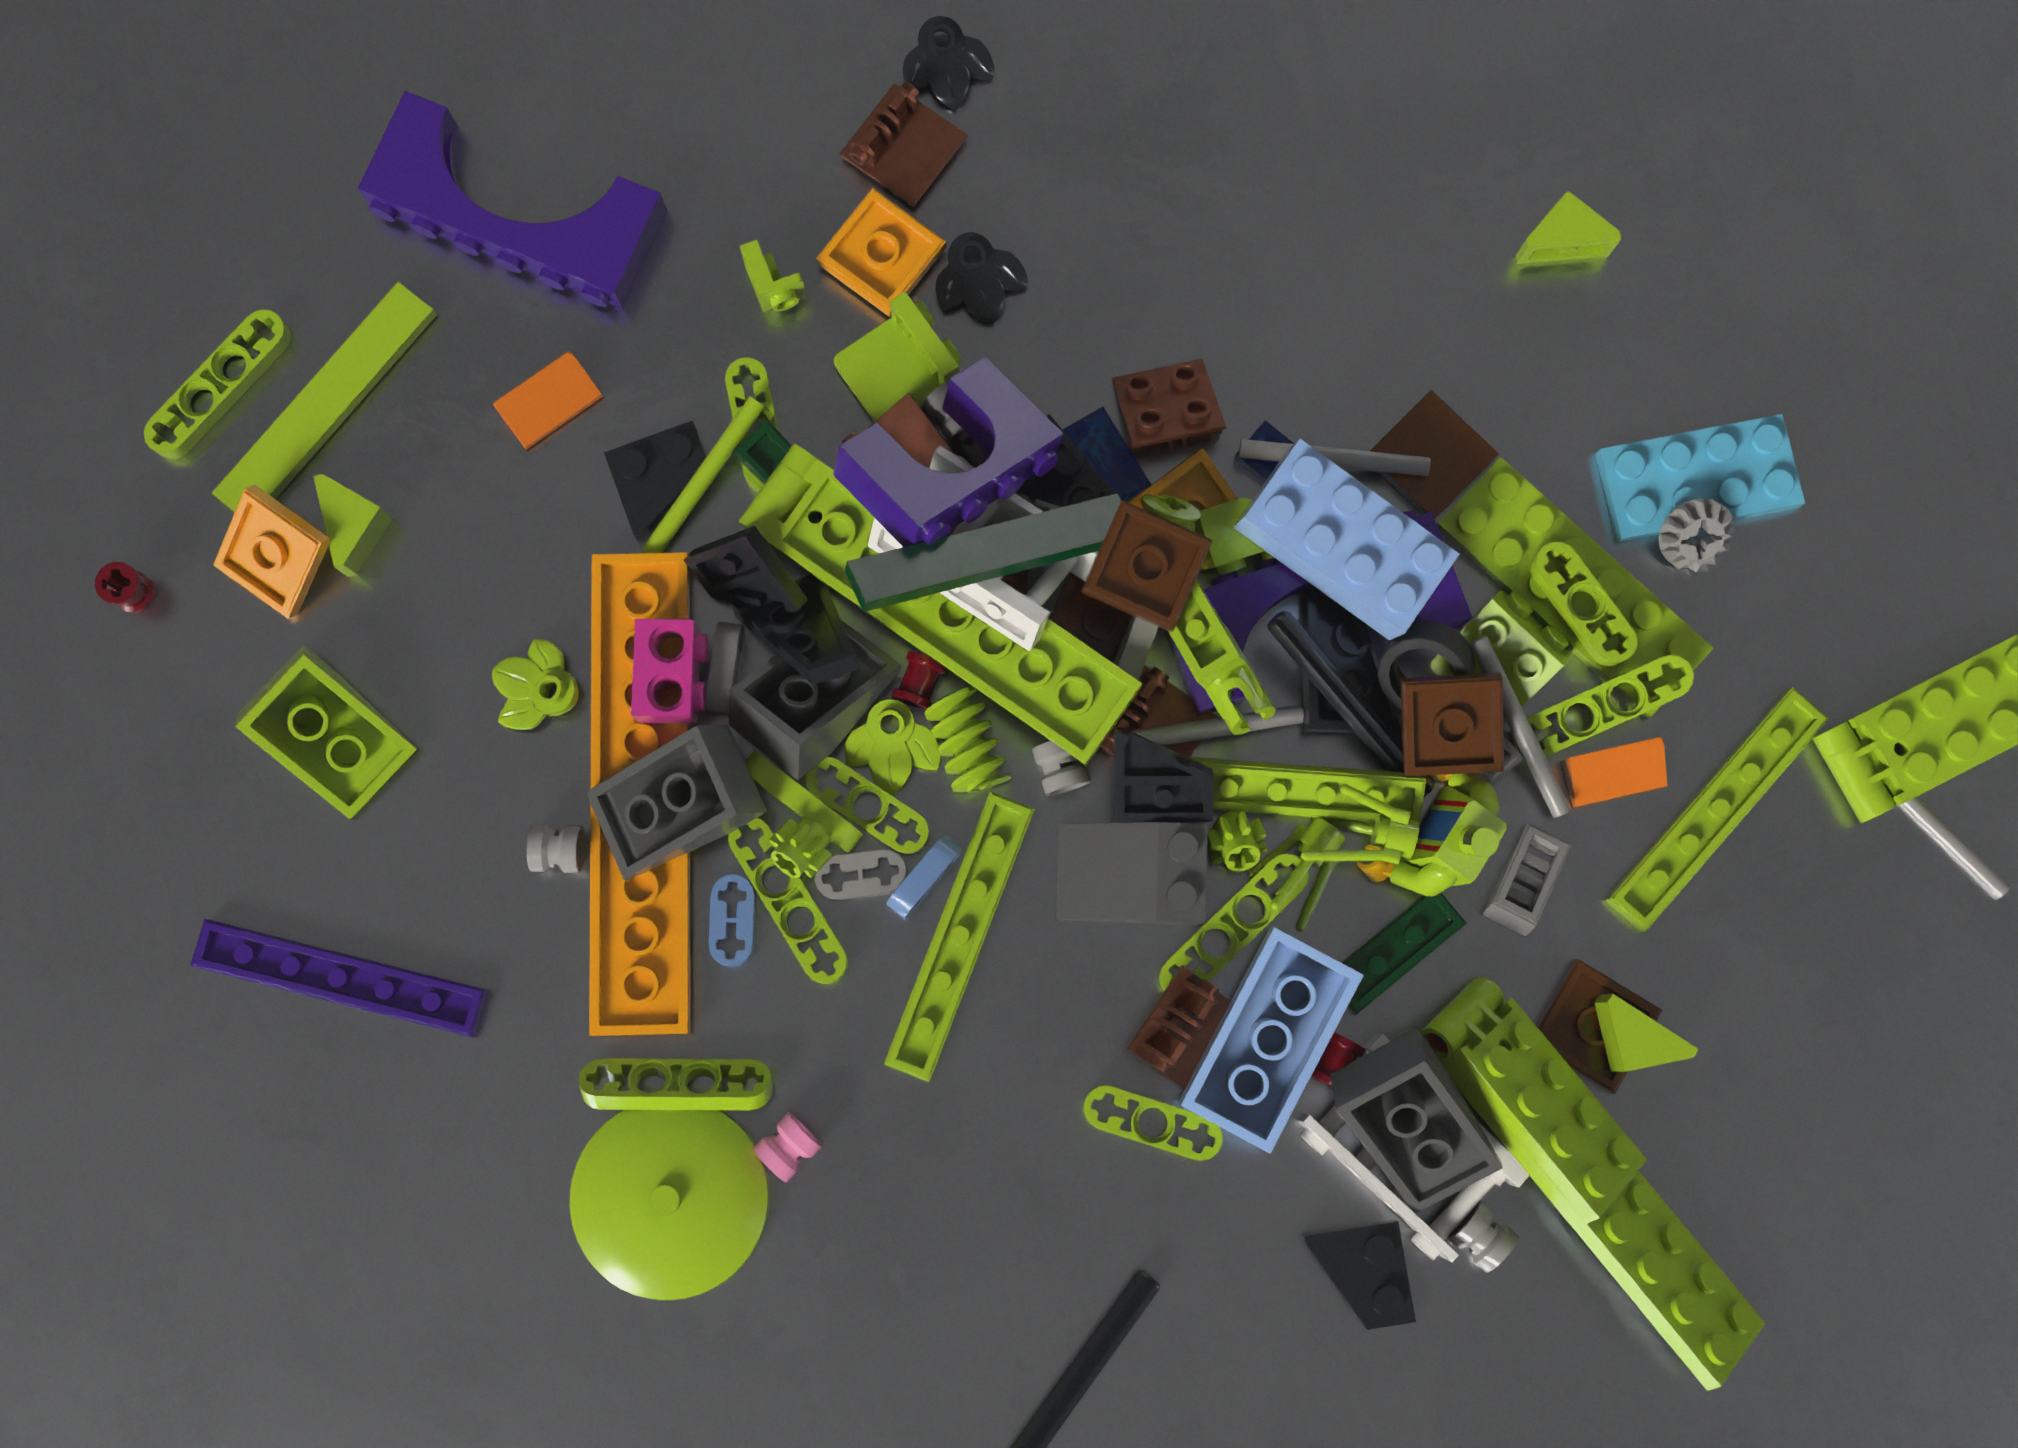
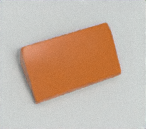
M568 351L496 400L493 405L527 450L603 396L574 354Z
M1662 736L1576 755L1561 761L1573 808L1668 786L1665 746Z

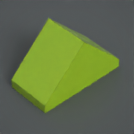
M1567 190L1527 237L1516 254L1517 264L1608 257L1621 241L1620 231Z
M326 475L314 476L326 534L331 539L329 548L333 565L347 577L358 575L393 518L381 507Z
M1601 994L1594 1002L1612 1072H1627L1694 1058L1699 1050L1615 994Z

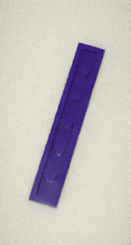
M204 919L190 965L191 967L472 1038L477 1036L489 993L487 989L210 919Z

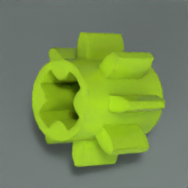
M1244 811L1228 812L1218 817L1213 824V829L1208 830L1207 835L1209 842L1207 848L1212 863L1218 864L1224 861L1229 871H1245L1255 866L1260 860V853L1268 851L1264 841L1267 835L1261 820L1258 818L1249 822Z
M791 817L788 818L769 839V842L776 847L771 853L774 864L783 873L793 878H799L803 872L808 877L813 878L832 857V854L825 849L830 843L828 833L819 823L810 818H802L798 824Z

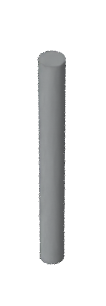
M1241 439L1239 458L1279 462L1287 450L1294 444ZM1311 446L1340 468L1428 476L1430 471V457Z
M1483 636L1469 644L1483 674L1501 673L1503 677V715L1553 818L1568 813L1571 808L1488 637Z
M1299 704L1276 708L1274 716L1267 721L1262 718L1260 713H1243L1252 729L1251 731L1300 724L1304 720L1303 709ZM1222 717L1132 731L1162 746L1233 734Z
M1918 797L1898 805L1996 900L2010 890L2011 886Z

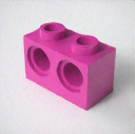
M635 619L631 716L639 723L697 724L698 711H705L706 683L699 682V663L707 662L708 637L707 634H701V629L695 620ZM679 637L684 640L683 650L677 657L667 659L661 656V647L667 639ZM668 685L681 686L682 696L677 704L671 707L660 706L659 695L663 688Z

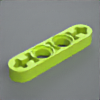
M265 309L254 311L248 315L148 420L143 434L149 448L167 459L181 458L189 453L287 349L291 341V331L285 321L275 312ZM263 326L271 329L275 334L270 341L262 338L258 332ZM246 342L259 353L256 358L242 347ZM234 356L243 357L246 362L244 372L236 378H226L223 373L225 362ZM202 390L211 391L213 394L211 407L205 412H193L190 404L194 394ZM180 411L194 421L191 426L187 425L177 416ZM166 428L172 430L175 436H177V439L172 444L165 441L164 436L161 435Z
M1665 655L1657 657L1527 716L1529 724H1533L1537 730H1541L1552 725L1546 717L1554 712L1556 713L1557 725L1567 736V739L1558 742L1557 733L1544 737L1541 740L1542 750L1545 757L1681 697L1693 685V669L1688 661L1680 656ZM1665 663L1671 669L1680 668L1682 676L1676 679L1678 687L1672 690L1669 685H1660L1651 689L1657 698L1649 702L1647 689L1637 678V675L1645 672L1646 681H1651L1663 674L1661 666ZM1621 683H1629L1634 686L1638 693L1636 705L1628 711H1620L1611 703V692L1615 686ZM1582 703L1591 709L1593 721L1586 730L1574 731L1566 724V712L1573 704ZM1512 734V737H1511L1512 743H1513L1514 747L1522 754V752H1521V750H1520V748H1519V746H1518V744H1517V742H1516V740H1515V738H1514V736H1513V734Z
M757 817L728 835L731 850L805 973L813 981L820 984L838 982L848 969L846 951L801 877H790L789 884L783 892L770 893L764 888L762 880L765 871L770 867L776 866L772 858L763 860L753 870L749 863L759 860L749 846L740 848L739 842L744 839L742 830L745 827L749 826L753 831L762 829L764 835L758 841L763 851L768 855L773 848H776L769 842V839L774 835L772 829L765 821ZM798 907L810 909L815 918L813 928L803 935L792 933L787 925V918L790 912ZM822 930L825 931L828 938L818 941L827 954L836 952L839 957L833 964L836 972L832 975H828L823 970L816 973L813 965L818 962V957L813 948L809 947L803 953L799 947V944L814 940Z
M1288 853L1276 855L1269 859L1164 961L1158 975L1163 990H1166L1173 978L1169 972L1170 968L1175 964L1178 967L1182 965L1186 967L1193 960V958L1185 955V952L1191 946L1194 947L1200 959L1212 965L1211 969L1205 974L1199 965L1192 972L1208 982L1216 976L1304 890L1308 883L1309 873L1308 871L1278 910L1271 908V898L1266 892L1255 887V884L1262 878L1265 886H1269L1278 877V873L1274 869L1277 864L1284 867L1293 864L1297 867L1302 859ZM1281 885L1273 894L1277 895L1283 885ZM1246 895H1255L1264 904V915L1256 923H1245L1238 915V903ZM1211 929H1221L1229 937V949L1220 957H1211L1203 949V937Z
M602 1058L587 1063L581 1069L578 1076L583 1100L590 1107L600 1110L750 1111L765 1106L773 1094L770 1070L764 1063L752 1059ZM648 1076H659L665 1080L662 1088L652 1093L643 1092L638 1089V1086ZM699 1076H706L714 1081L710 1090L703 1093H694L687 1086L692 1079ZM628 1077L629 1091H623L622 1087L625 1086L624 1078ZM602 1078H609L610 1082L605 1083L604 1089H595V1086L599 1085ZM722 1078H729V1082H727L729 1091L724 1092ZM748 1079H756L757 1083L754 1084L753 1090L746 1091L743 1089Z

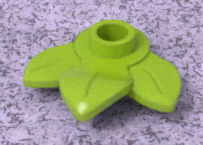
M535 638L529 647L527 658H505L492 669L494 685L502 695L508 698L498 717V722L507 728L515 730L533 729L547 715H562L570 711L578 701L579 690L577 682L564 669L563 653L554 643L548 640ZM556 684L557 691L553 697L549 698V691Z
M894 698L883 699L877 702L869 711L867 722L854 729L845 743L846 765L861 767L869 764L870 774L874 782L890 795L895 794L905 784L911 773L912 766L926 770H937L940 765L941 756L938 752L939 744L937 738H933L931 729L915 722L914 714L910 707L903 701ZM886 715H894L899 720V728L892 732L886 731L881 724L882 718Z

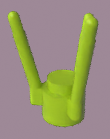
M1344 784L1340 788L1343 794L1387 817H1378L1374 825L1356 820L1322 819L1334 827L1372 835L1371 845L1379 847V850L1303 851L1301 853V858L1305 861H1385L1399 864L1401 857L1410 859L1415 851L1419 835V822L1410 819V811L1394 808Z
M1315 817L1308 827L1299 824L1288 839L1249 870L1248 877L1251 878L1269 859L1276 855L1288 853L1297 844L1299 847L1296 849V853L1301 857L1303 851L1339 850L1345 843L1346 838L1329 822ZM1302 859L1271 902V908L1278 910L1311 866L1320 868L1323 864L1296 924L1297 930L1303 931L1315 910L1333 868L1339 861H1305Z

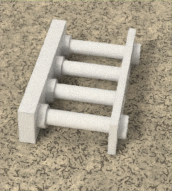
M940 445L935 449L930 469L945 473H960L975 469L963 457L954 455ZM1014 494L1006 500L999 498L988 505L983 514L971 523L963 521L951 535L982 528L988 520L997 524L1043 511L1017 494ZM874 518L868 547L877 553L902 548L903 546ZM1099 551L1051 563L1026 595L1001 581L1004 576L943 591L940 594L1026 650L1031 651L1041 638L1050 614L1048 610L1042 607L1069 572L1086 581Z
M1374 1034L1363 1048L1366 1049L1365 1052L1368 1054L1387 1044L1390 1040L1384 1034ZM1335 1105L1319 1123L1311 1115L1305 1113L1297 1119L1305 1128V1131L1300 1136L1321 1156L1329 1151L1416 1232L1411 1241L1433 1261L1440 1255L1442 1258L1453 1263L1459 1256L1445 1242V1239L1494 1184L1500 1187L1505 1182L1508 1185L1519 1188L1529 1177V1174L1515 1157L1480 1125L1501 1160L1503 1168L1462 1189L1435 1221L1428 1226L1407 1206V1202L1396 1188L1393 1191L1389 1190L1370 1172L1377 1163L1365 1147L1354 1157L1333 1137L1346 1123Z

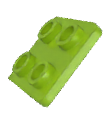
M906 291L889 301L892 316L890 319L837 353L834 357L835 368L874 422L907 393H910L923 409L924 400L936 388L960 372L958 364L962 362V358L947 337L942 341L931 328L935 325V321L927 307L920 300L913 303Z
M1501 588L1460 633L1468 643L1483 636L1488 637L1522 707L1565 665L1572 653L1566 648L1569 645L1568 641L1556 628L1551 625L1542 626L1531 615L1533 609L1523 597L1515 592L1508 594ZM1437 654L1431 661V669L1437 676L1455 674L1454 668L1443 656ZM1474 656L1475 668L1473 674H1483ZM1503 715V725H1504V724L1506 723V719H1505V717H1504V715Z

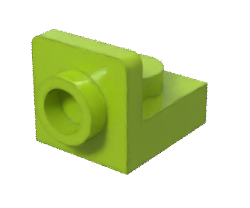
M757 239L739 246L744 265L763 312L771 309L776 312L788 310L797 305L799 299L806 296L801 274L795 273L781 278L772 253L763 255Z

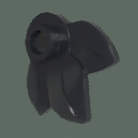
M936 16L930 18L922 25L918 35V45L906 56L902 71L904 82H909L917 90L929 85L939 101L950 109L956 110L967 94L970 78L977 80L992 79L994 77V64L987 47L982 41L963 35L960 26L953 19L945 16ZM936 32H944L948 35L950 43L945 47H938L933 42V35Z
M968 232L959 235L951 243L948 250L949 264L937 276L935 292L942 310L952 309L964 302L967 309L976 318L990 325L996 322L1003 309L1005 291L1026 289L1028 287V279L1024 267L1013 253L993 249L987 238L978 233ZM972 247L979 252L980 259L977 264H968L964 260L963 252L966 248Z

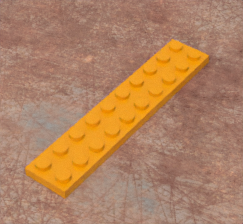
M687 552L592 554L590 789L690 730V724L639 723L631 716L635 619L690 620V568L684 561L688 555ZM679 637L667 639L661 647V656L667 659L677 657L683 650L684 640ZM668 685L663 688L659 695L660 706L671 707L677 704L682 696L681 686ZM590 803L589 1036L691 1034L690 852L632 879L624 880Z

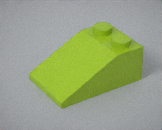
M304 644L236 716L235 727L350 820L417 750V747L355 688Z

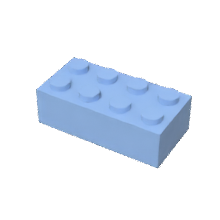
M1299 439L1287 450L1233 527L1388 640L1406 633L1459 556L1457 551L1302 439Z
M1270 926L1179 1099L1180 1105L1271 1154L1364 975Z

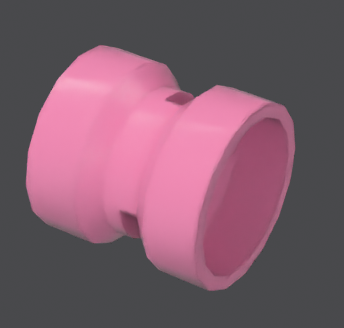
M789 1112L777 1122L778 1135L773 1133L770 1137H762L752 1147L760 1160L785 1183L798 1172V1164L801 1162L800 1156L812 1158L822 1148L816 1137Z

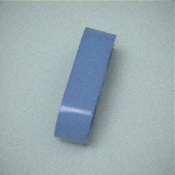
M944 834L893 892L886 904L905 920L953 866L964 849L947 834Z
M724 875L715 882L710 895L709 950L715 961L728 967H738L747 963L753 956L755 949L757 895L752 883L741 875ZM732 883H738V890L747 894L746 901H739L737 903L736 918H730V905L728 902L721 900L722 892L730 891ZM729 924H736L737 939L745 941L744 950H737L734 959H728V952L719 948L720 941L728 940Z

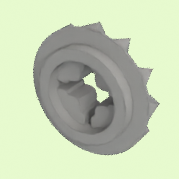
M1697 498L1684 502L1676 507L1662 524L1659 533L1661 553L1667 561L1679 570L1681 568H1689L1698 572L1702 565H1716V557L1723 551H1730V538L1737 534L1732 522L1734 516L1723 504L1713 499ZM1702 526L1708 533V536L1701 537L1699 545L1696 547L1689 537L1696 536L1698 529Z

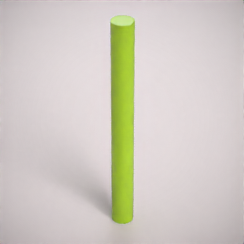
M748 397L642 547L641 551L643 553H662L761 414L765 408L764 405L753 397Z

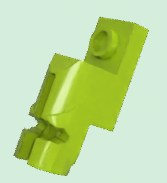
M1196 579L1173 632H1169L1197 683L1206 690L1230 731L1234 735H1242L1252 729L1241 710L1231 700L1235 696L1233 689L1239 688L1256 714L1260 713L1265 721L1274 716L1276 708L1230 630L1221 621L1199 581Z

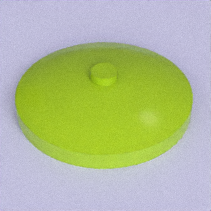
M623 1110L603 1124L588 1141L578 1159L572 1177L570 1215L574 1233L584 1255L592 1266L609 1282L633 1295L648 1299H685L702 1294L720 1285L731 1277L751 1256L760 1241L768 1218L770 1205L769 1178L766 1165L752 1149L756 1143L734 1118L722 1110Z

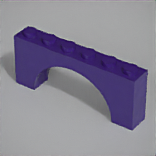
M404 91L357 188L368 202V209L373 214L391 222H394L396 217L410 222V226L414 230L429 238L436 239L438 234L454 240L453 244L471 255L479 256L481 251L496 257L495 260L498 264L513 272L521 273L524 268L539 274L538 278L543 283L555 289L564 290L565 286L581 291L580 295L595 305L606 307L608 303H611L620 308L624 307L668 211L660 192L617 176L613 185L598 202L570 218L547 223H527L497 216L474 203L457 185L452 165V149L459 127L448 108Z
M1415 510L1403 512L1443 541L1432 511L1418 516ZM1276 558L1257 563L1255 565L1256 571L1240 577L1237 571L1219 575L1210 580L1212 586L1203 589L1221 621L1230 630L1242 653L1252 628L1268 611L1281 602L1301 594L1305 588L1315 587ZM1453 565L1413 622L1430 620L1444 623L1453 629H1458L1473 618ZM1164 629L1186 692L1191 698L1197 717L1207 714L1208 710L1212 713L1217 712L1206 690L1194 678L1171 635ZM1239 688L1233 689L1235 696L1231 698L1233 704L1242 703L1245 698L1243 692Z

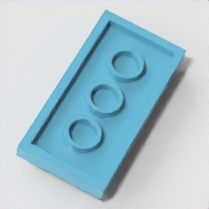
M1783 414L1601 448L1595 453L1616 543L1659 535L1662 524L1667 516L1676 507L1692 499L1709 498L1720 502L1734 516L1732 521L1796 509L1805 504Z

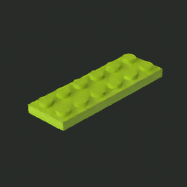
M1502 457L1484 473L1437 523L1440 533L1500 588H1503L1508 594L1515 592L1523 597L1533 609L1531 615L1542 626L1551 625L1556 628L1568 641L1569 645L1566 648L1603 681L1665 655H1676L1684 658L1694 671L1714 649ZM1556 541L1570 545L1600 583L1636 633L1637 648L1629 659L1616 666H1604L1597 663L1584 648L1532 577L1530 570L1531 560L1544 545ZM1547 555L1549 562L1544 566L1549 574L1557 571L1566 581V583L1558 588L1563 594L1570 586L1579 582V579L1575 575L1571 580L1567 581L1560 571L1561 567L1565 564L1563 559L1558 557L1552 560ZM1582 591L1573 594L1571 606L1574 612L1583 617L1592 616L1596 609L1594 598L1589 593ZM1604 614L1602 618L1587 628L1592 632L1600 627L1607 637L1605 643L1602 644L1603 648L1607 652L1615 649L1621 654L1617 647L1622 642L1621 637L1617 634L1609 637L1601 627L1602 624L1609 621ZM1665 663L1661 666L1663 674L1651 681H1646L1645 672L1637 675V678L1647 689L1649 702L1657 698L1651 689L1660 685H1669L1672 690L1678 687L1676 679L1682 676L1680 668L1671 669ZM1621 683L1613 688L1631 707L1636 705L1638 693L1634 686L1629 683ZM1661 706L1641 714V716L1648 719Z

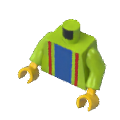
M1474 773L1428 775L1437 782L1449 780V786L1445 785L1419 825L1418 841L1410 859L1401 857L1399 864L1374 861L1367 865L1357 862L1356 864L1369 880L1381 882L1390 877L1392 884L1430 897L1440 894L1451 886L1471 884L1476 880L1489 857L1497 851L1499 841L1506 832L1508 824L1497 817L1500 807L1494 787ZM1369 844L1365 846V849L1379 850V847Z

